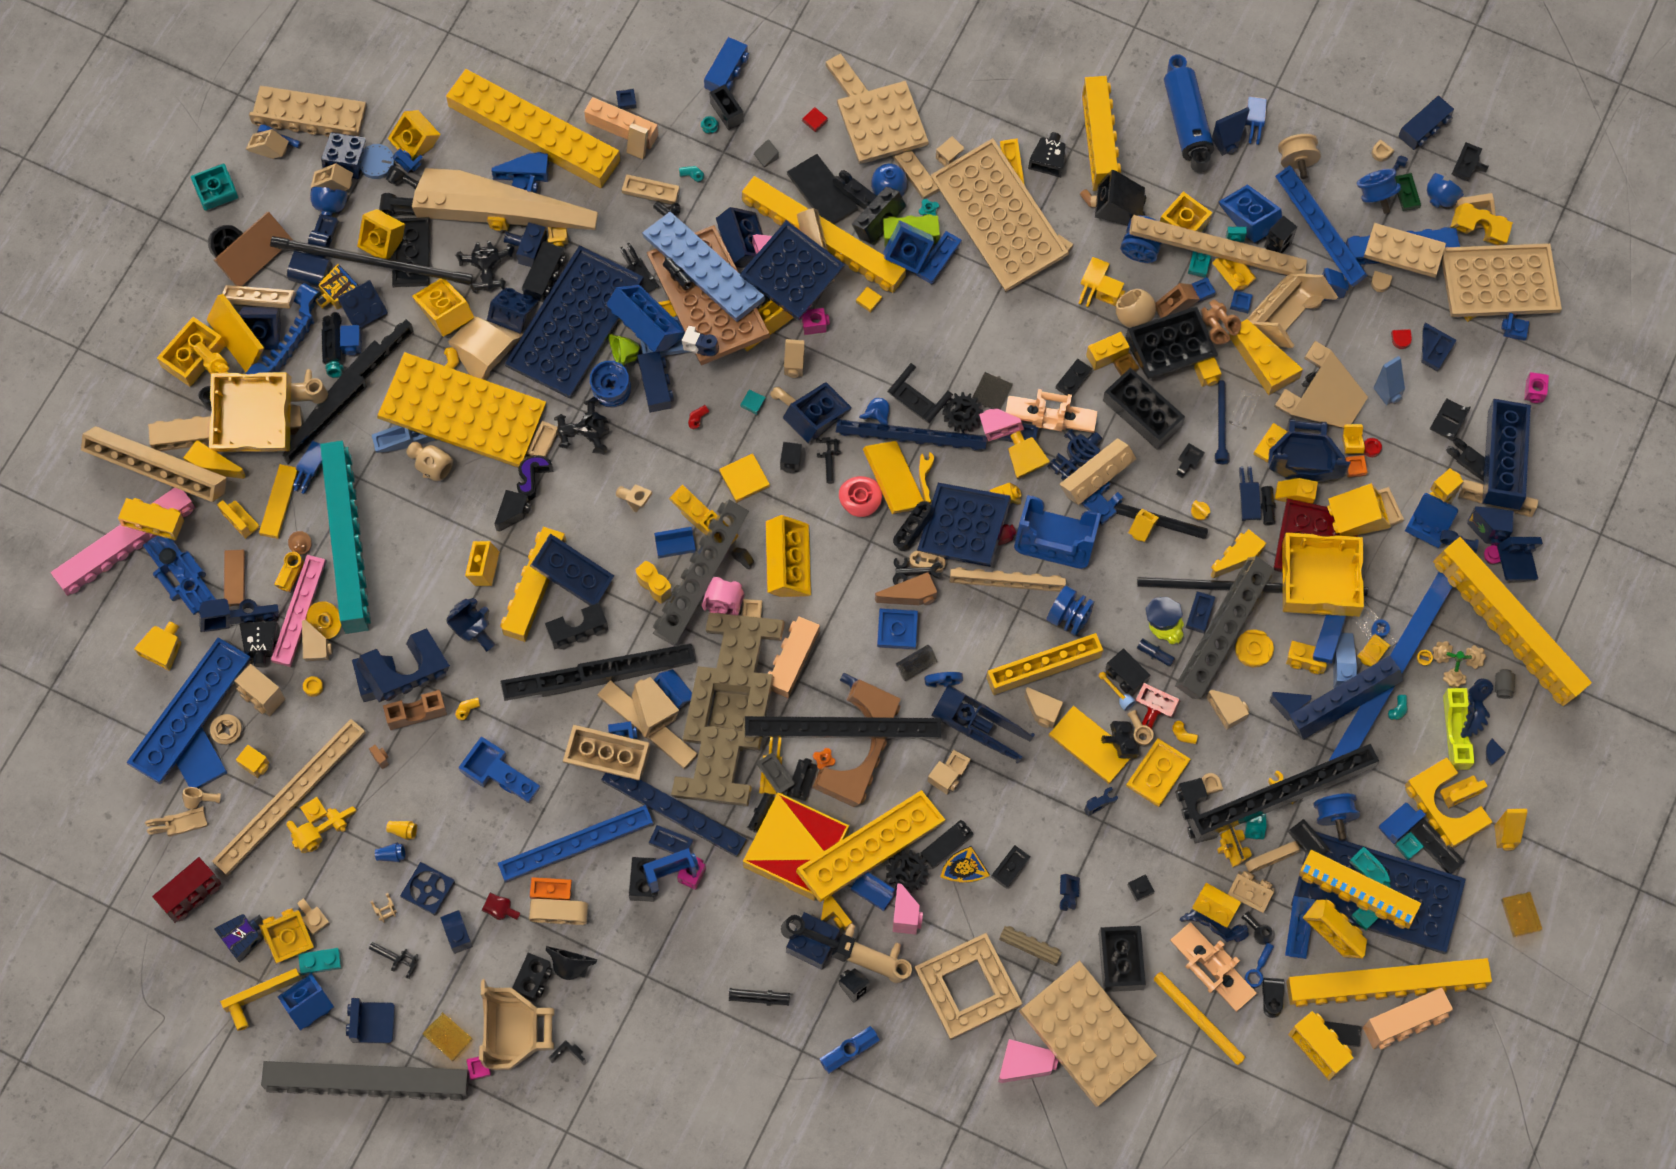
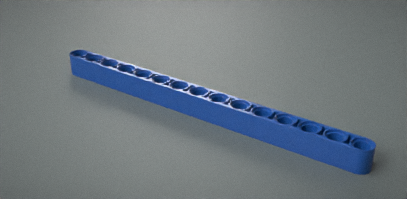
M1438 572L1390 654L1391 658L1400 668L1401 674L1453 587L1443 573ZM1395 686L1360 706L1329 761L1359 749Z

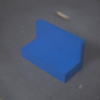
M692 527L654 533L658 559L694 553L696 551Z
M673 669L659 673L654 679L655 683L679 710L685 703L691 701L692 692Z
M1406 802L1381 823L1378 828L1395 844L1422 820L1426 814L1421 809L1416 812Z
M869 872L859 877L851 887V891L882 911L886 909L895 896L894 888Z

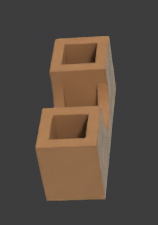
M440 690L423 694L420 700L413 703H403L401 700L383 705L390 730L447 715Z

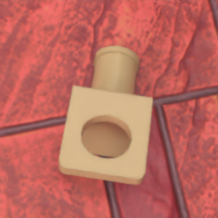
M636 484L631 490L620 486L616 491V496L626 500L633 512H637L640 507H644L652 495L650 490Z

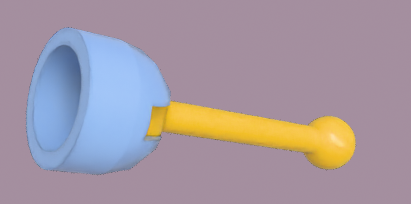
M1105 672L1099 673V678L1104 679L1120 697L1119 705L1124 711L1131 709L1135 705L1136 700L1129 694L1123 695L1106 677Z

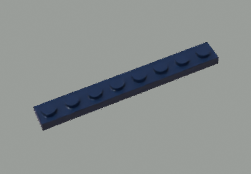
M840 419L837 420L836 433H840L843 436L854 434L862 438L872 436L880 440L890 438L896 439L898 442H906L908 440L914 441L917 444L952 445L954 448L971 447L972 450L986 449L987 437L983 435L921 428L886 426Z
M605 773L601 779L606 785L640 804L646 805L647 808L736 858L747 841L746 838L642 780Z

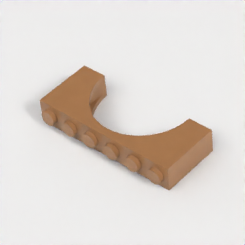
M860 679L853 683L847 701L855 705L865 717L894 718L901 707L899 705L900 698ZM871 738L869 753L857 768L846 771L832 770L826 767L820 769L812 788L852 807H856L860 803L862 804L867 795L865 793L866 787L873 780V775H871L873 769H876L880 762L878 756L880 751L884 750L887 740L885 738Z

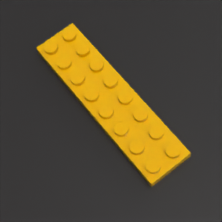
M921 790L798 867L796 873L817 900L822 902L944 824L945 819Z

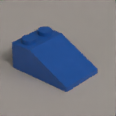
M1248 184L1219 201V205L1237 227H1246V237L1254 243L1267 236L1269 230L1282 217L1280 207Z

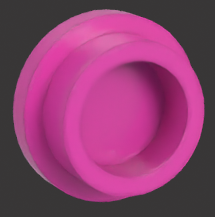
M1495 545L1488 546L1484 551V558L1490 564H1497L1501 561L1498 548Z

